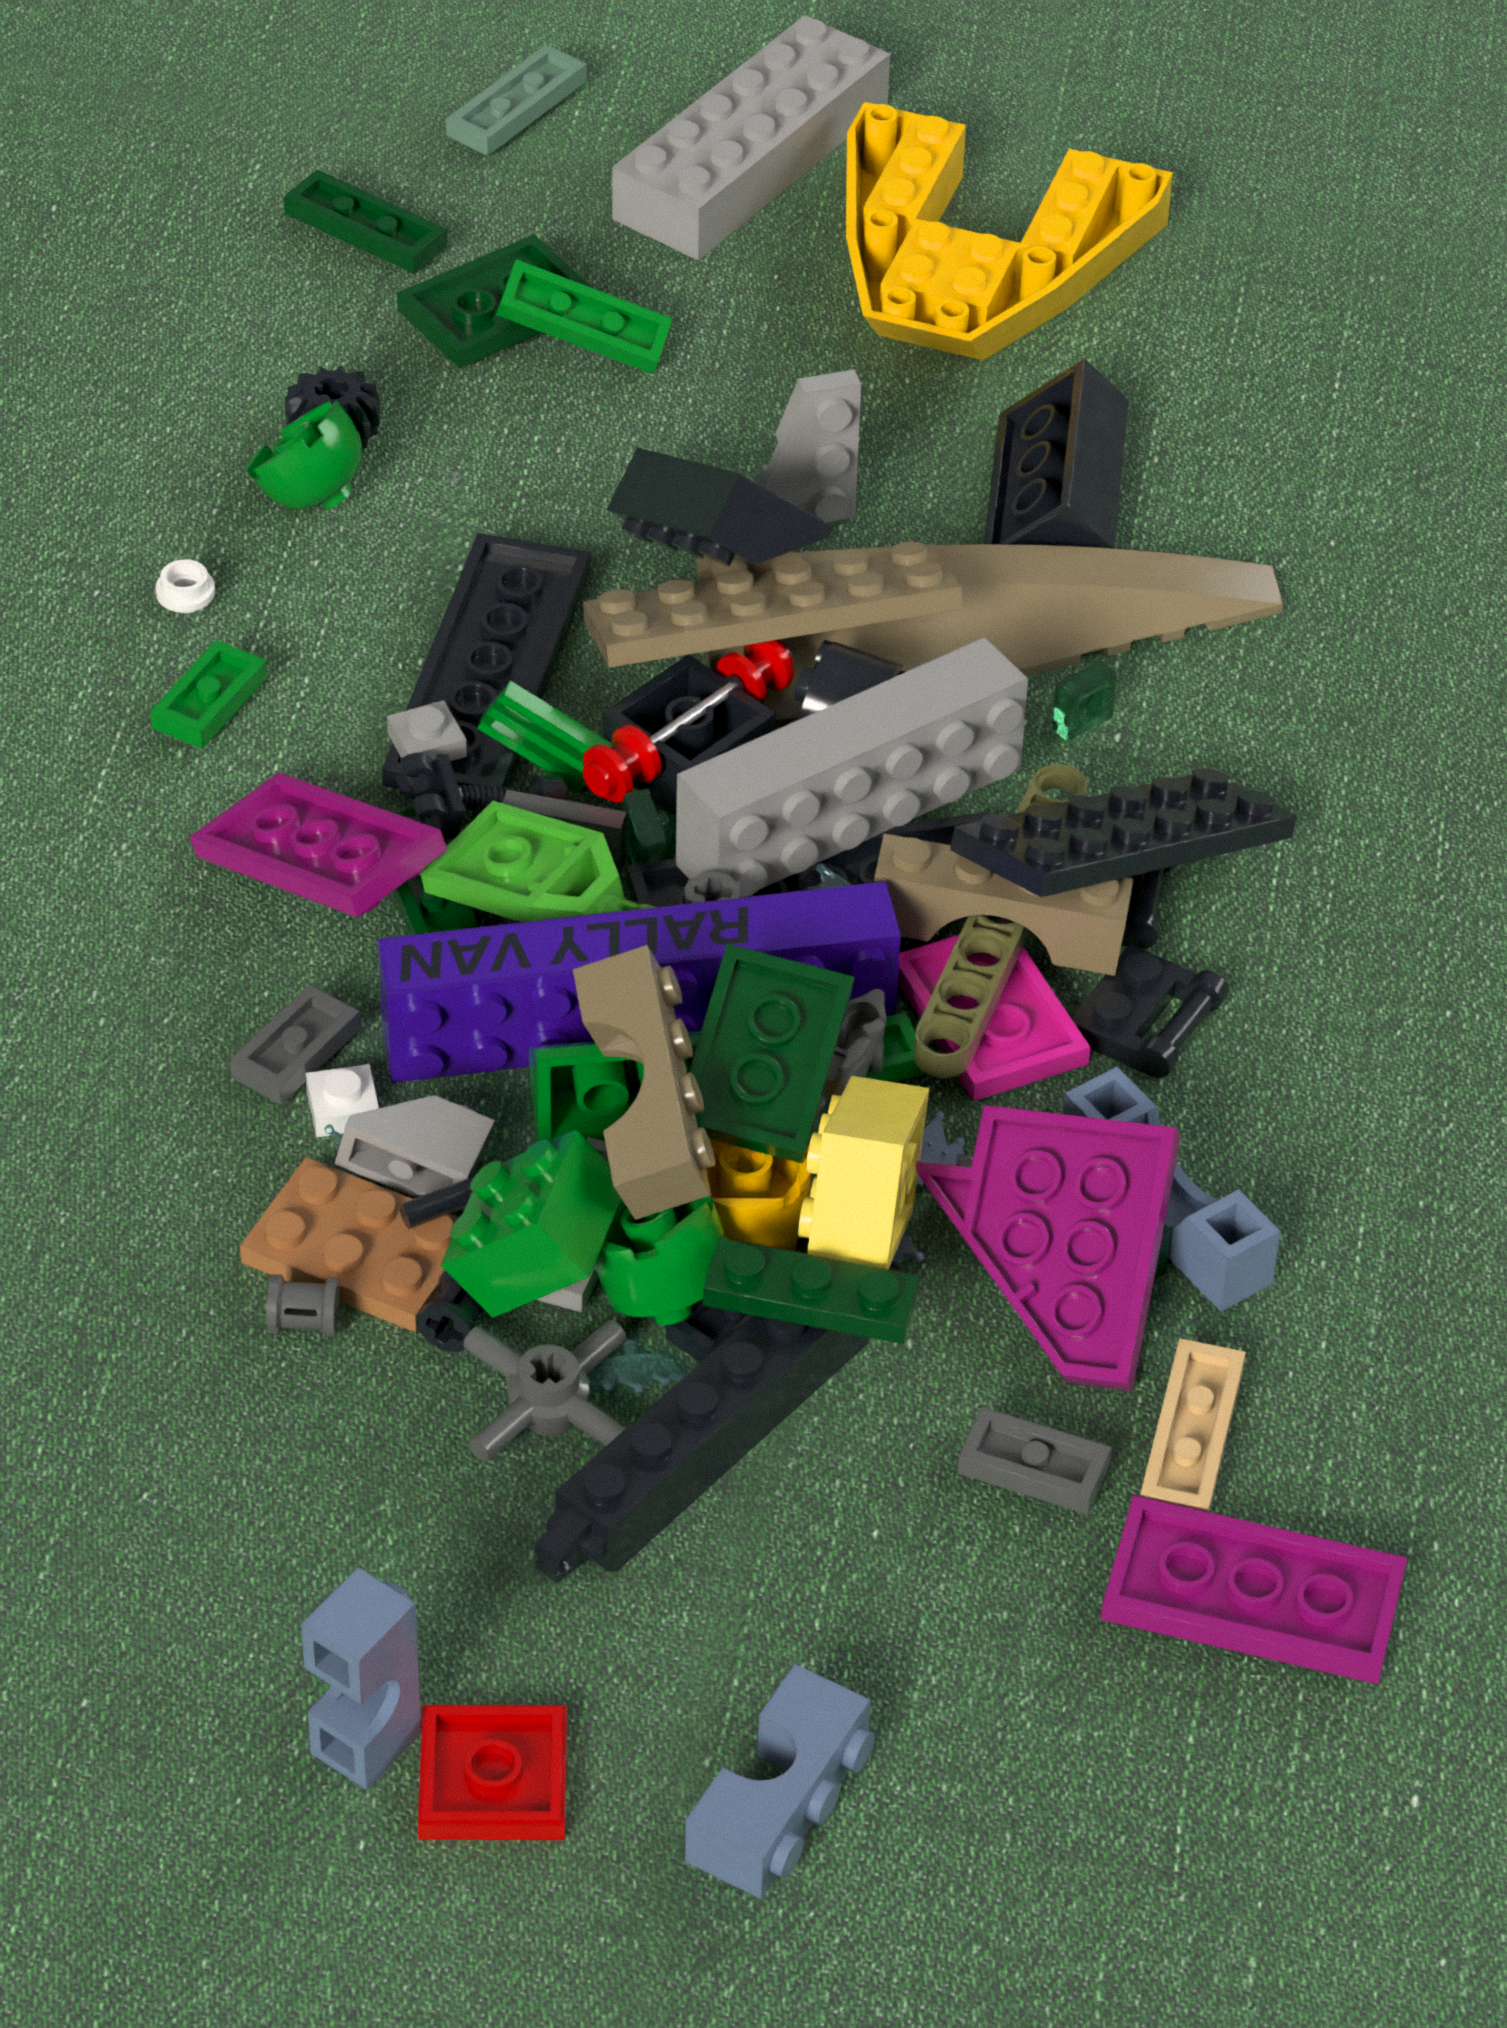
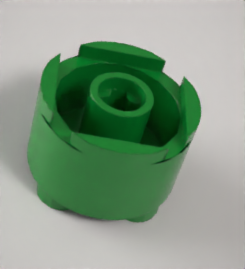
M711 1195L636 1220L621 1199L594 1265L607 1299L614 1310L632 1317H654L655 1322L663 1326L681 1322L692 1313V1305L703 1299V1287L719 1237L728 1239Z

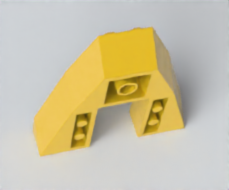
M864 102L847 131L846 240L863 316L879 336L984 361L1068 309L1168 225L1173 172L1156 169L1143 163H1130L1104 157L1091 151L1082 152L1069 149L1021 243L1002 239L992 234H981L947 226L939 221L963 178L966 125L947 121L938 116H925L895 109L886 104Z

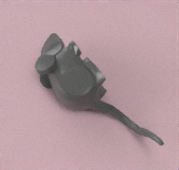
M874 989L864 996L849 1000L816 1119L826 1108V1099L831 1100L833 1094L842 1095L851 1076L865 1078L869 1067L872 1068L874 1074L882 1073L884 1065L883 1036L886 1026L885 994L882 990Z

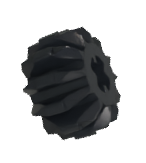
M343 365L339 366L335 371H327L322 366H319L315 375L299 374L297 384L287 388V396L285 398L286 426L325 402L329 401L332 405L335 401H338L354 423L360 435L362 448H367L369 438L378 434V426L381 423L380 396L376 390V384L366 381L363 371L346 373Z

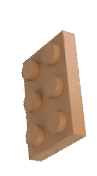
M305 1157L241 1243V1263L270 1275L282 1274L284 1280L288 1282L325 1283L328 1277H339L340 1303L417 1333L419 1330L417 1327L418 1314L425 1304L435 1300L440 1291L439 1277L444 1271L440 1265L452 1239L450 1230L459 1217L448 1214L408 1229L402 1220L399 1205L412 1200V1198Z

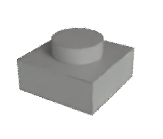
M444 700L387 716L388 735L401 758L412 753H424L432 759H436L437 754H448L450 761L467 757L466 738Z

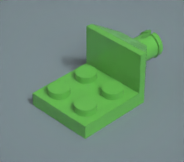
M492 801L446 847L447 851L429 863L420 874L425 893L519 922L655 908V906L649 904H639L624 898L620 877L603 833L496 801Z

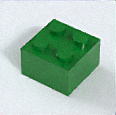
M573 1130L551 1141L547 1139L539 1140L524 1153L502 1163L500 1161L490 1162L475 1175L471 1182V1196L463 1214L456 1220L450 1230L452 1239L440 1266L492 1318L590 1277L621 1201V1197L613 1186L609 1163L577 1130Z

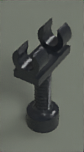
M424 753L408 754L400 759L404 775H421L417 777L395 775L401 793L408 798L414 799L412 802L416 815H434L429 818L408 816V818L440 829L442 835L445 834L446 839L453 840L459 835L465 809L483 810L492 801L502 803L507 790L561 800L567 799L565 782L560 775H534L530 785L527 787L457 785L448 754H437L436 759H432Z

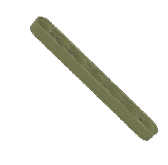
M1062 764L1047 765L1039 769L1033 776L1016 813L1024 812L1026 807L1030 805L1051 806L1068 802L1069 799L1055 800L1043 793L1053 788L1065 789L1074 796H1086L1087 781L1085 776L1078 769ZM987 915L968 916L916 1027L914 1060L916 1066L923 1073L937 1078H950L960 1075L969 1067L1030 933L1029 929L1016 922L1008 924L996 923L991 921ZM974 953H989L995 956L999 962L991 966H977L971 963L967 957ZM964 995L976 999L980 1004L973 1009L963 1010L952 1007L947 1000L954 996ZM936 1039H948L955 1042L960 1048L953 1053L943 1054L931 1050L927 1044Z

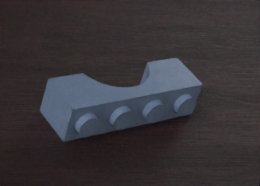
M1118 1067L1065 1093L1063 1114L1161 1126L1157 1106ZM1176 1161L1165 1224L1171 1229L1168 1258L1221 1312L1273 1284L1281 1231L1239 1189L1221 1199L1214 1198L1198 1188Z

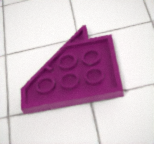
M984 1105L971 1167L917 1161L915 1171L1067 1383L1133 1391L1181 1135L1176 1127Z

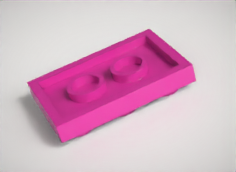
M1006 920L998 922L1000 924H1008ZM959 935L900 953L898 985L920 1019ZM1024 947L971 1064L965 1072L957 1076L973 1102L1089 1065V1044ZM974 953L967 957L971 963L977 966H991L999 962L995 956L989 953ZM964 995L954 996L947 1000L952 1007L963 1010L973 1009L980 1004L976 999ZM948 1039L934 1040L943 1054L953 1053L960 1048L955 1042Z

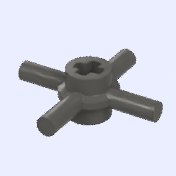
M608 1320L572 1352L558 1345L545 1344L533 1347L521 1355L481 1326L474 1327L464 1340V1348L508 1378L507 1396L510 1405L469 1440V1447L472 1453L481 1461L487 1462L525 1428L540 1435H557L569 1430L573 1425L606 1447L627 1427L588 1401L589 1380L587 1374L626 1341L627 1336L624 1329L616 1321Z

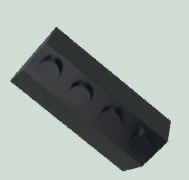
M1085 358L999 414L983 544L1053 545L1115 549L1129 400Z
M641 448L636 449L606 509L625 520L621 530L643 542L652 544L654 541L676 552L678 549H681L700 559L706 556L730 567L733 559L755 565L828 538L833 529V526L741 473Z

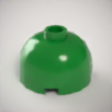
M328 401L308 411L282 429L280 433L283 437L273 446L274 452L271 451L267 444H264L248 461L245 467L252 480L272 501L288 509L296 510L309 509L321 503L326 510H329L345 500L353 491L348 482L360 467L363 453L360 435L351 418L339 402L335 401L331 405Z

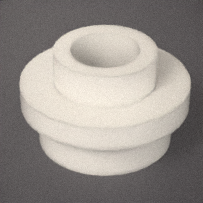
M185 559L169 563L161 571L155 586L158 602L166 609L179 613H192L206 607L215 595L213 578L201 563L194 560Z

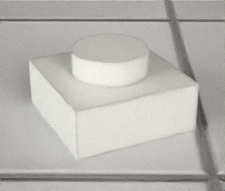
M369 1064L305 1073L306 1090L316 1137L343 1134L350 1115L379 1109Z

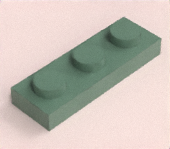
M545 44L447 117L446 136L489 156L587 81V63Z

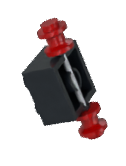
M780 640L745 645L744 656L731 652L722 657L717 663V673L691 655H686L604 711L603 738L612 743V748L603 744H596L584 753L583 777L589 789L598 797L618 803L628 798L632 794L634 787L671 814L677 813L678 773L775 731L776 713L763 705L766 699V688L773 691H781L793 681V657L788 647Z

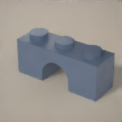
M358 1567L301 1624L304 1668L331 1685L327 1692L308 1710L311 1754L367 1790L421 1734L422 1730L416 1603L397 1584L390 1581L381 1582Z
M794 1664L759 1714L757 1757L779 1767L785 1773L769 1780H752L722 1767L686 1819L685 1862L759 1899L763 1898L777 1876L784 1879L787 1878L801 1856L804 1846L803 1837L813 1822L818 1825L826 1822L836 1805L840 1792L839 1784L849 1770L855 1773L859 1772L871 1753L875 1741V1734L869 1731L871 1700Z

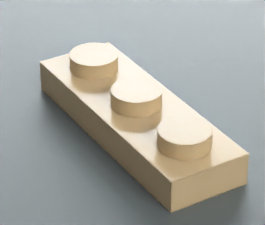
M1179 1338L1140 1497L1210 1512L1244 1369L1245 1351Z

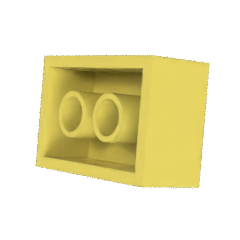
M851 1076L842 1095H832L828 1114H822L818 1133L813 1132L807 1156L806 1172L817 1174L812 1183L810 1197H804L799 1219L798 1236L809 1238L807 1254L889 1269L913 1213L918 1177L915 1169L917 1161H920L929 1088Z

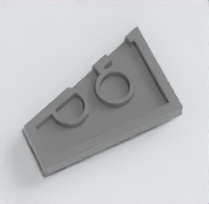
M855 369L799 378L775 433L778 440L777 446L769 465L761 466L755 481L826 523L855 518L861 382Z

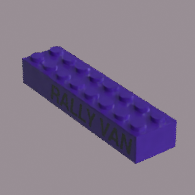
M886 882L377 939L381 1024L391 1083L529 1067V1047L594 1041L582 1022L573 969L648 945L661 968L671 966L675 973L682 995V1003L673 1006L676 1020L681 1019L687 1032H700L702 1030L727 944L854 976L853 989L849 1000L864 996L874 989H880L885 994L886 1016L896 1014L901 935Z

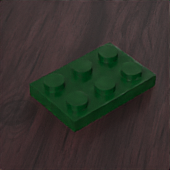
M534 234L397 292V310L458 368H461L542 333L496 315L516 259L588 287H593Z
M731 944L726 945L689 1073L694 1075L698 1083L704 1103V1111L695 1113L698 1128L703 1127L709 1139L803 1164L853 989L854 976Z

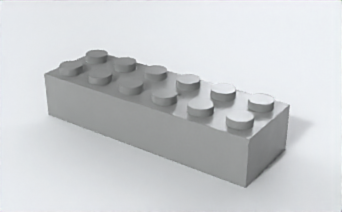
M804 15L612 167V219L699 261L847 139V131L864 102L888 105L890 53L872 46L862 39L855 38L830 27L820 20Z
M984 637L678 773L676 866L689 879L705 871L727 873L740 884L741 898L748 897L766 886L795 873L803 872L810 866L842 851L853 849L862 842L895 826H903L916 817L947 803L955 802L962 796L992 782L1007 778L1012 773L1021 770L1028 678Z

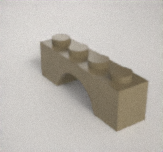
M884 833L874 883L886 882L901 937L928 942L940 928L956 919L974 915L997 916L1019 923L1033 932L1045 945L1053 965L1115 976L1127 920L1133 879L1125 877L1039 897L950 850V845Z
M648 945L573 969L582 1022L603 1056L628 1058L644 1065L643 1082L635 1101L621 1118L603 1131L613 1186L635 1220L710 1196L711 1191L706 1168L715 1166V1157L705 1129L703 1127L698 1128L695 1113L704 1111V1103L694 1075L686 1072L684 1059L693 1057V1049L683 1021L681 1019L676 1020L673 1006L682 1003V995L671 966L661 968Z

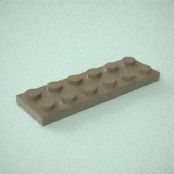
M903 542L894 545L891 551L868 555L860 551H848L834 556L833 561L809 564L805 561H787L778 564L775 570L754 574L744 570H732L719 574L716 580L692 583L688 580H671L660 584L656 590L638 593L625 589L610 590L602 593L599 599L583 601L585 624L606 664L610 668L963 609L962 586L931 544Z

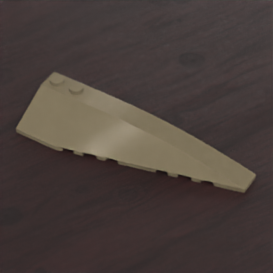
M932 545L962 586L963 609L779 639L788 647L792 654L794 678L792 683L781 691H773L766 688L767 694L763 705L776 713V728H782L790 724L795 717L799 718L803 703L794 700L796 685L806 665L814 668L818 650L824 640L838 642L903 664L904 666L901 670L907 672L985 637L1025 676H1030L1078 664L1081 661V654L1101 649L1104 650L1107 656L1130 651L1131 642L1157 635L1163 643L1183 638L1184 632L1188 628L1205 624L1212 630L1280 614L1283 610V602L1272 565L1202 556L1112 548L1053 545ZM892 547L788 552L756 565L733 559L730 567L710 558L696 559V583L716 580L719 574L732 570H744L754 574L775 570L778 564L787 561H805L809 564L833 561L834 556L843 552L860 551L869 555L891 551ZM745 645L702 652L704 665L717 673L718 661L731 652L744 656Z

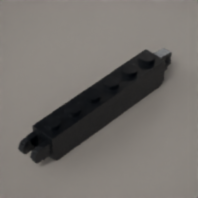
M892 1260L888 1270L906 1273L903 1266ZM753 1315L555 1491V1512L546 1522L548 1524L546 1527L548 1531L535 1544V1553L537 1555V1560L535 1561L536 1569L556 1583L560 1582L588 1559L608 1572L620 1570L863 1349L870 1338Z

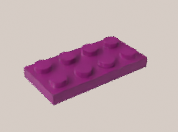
M279 772L190 836L196 857L354 917H359L361 914L376 908L381 899L405 881L421 874L429 863L447 851L440 829Z
M1133 1495L1103 1599L1101 1620L1379 1685L1404 1578L1407 1557Z

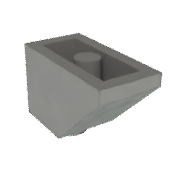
M436 1095L350 1115L345 1125L334 1164L413 1198H418L475 1176L483 1159L495 1120L481 1115L465 1105L455 1104Z

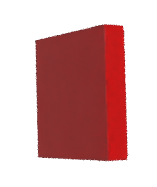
M423 1705L418 1840H565L567 1705Z

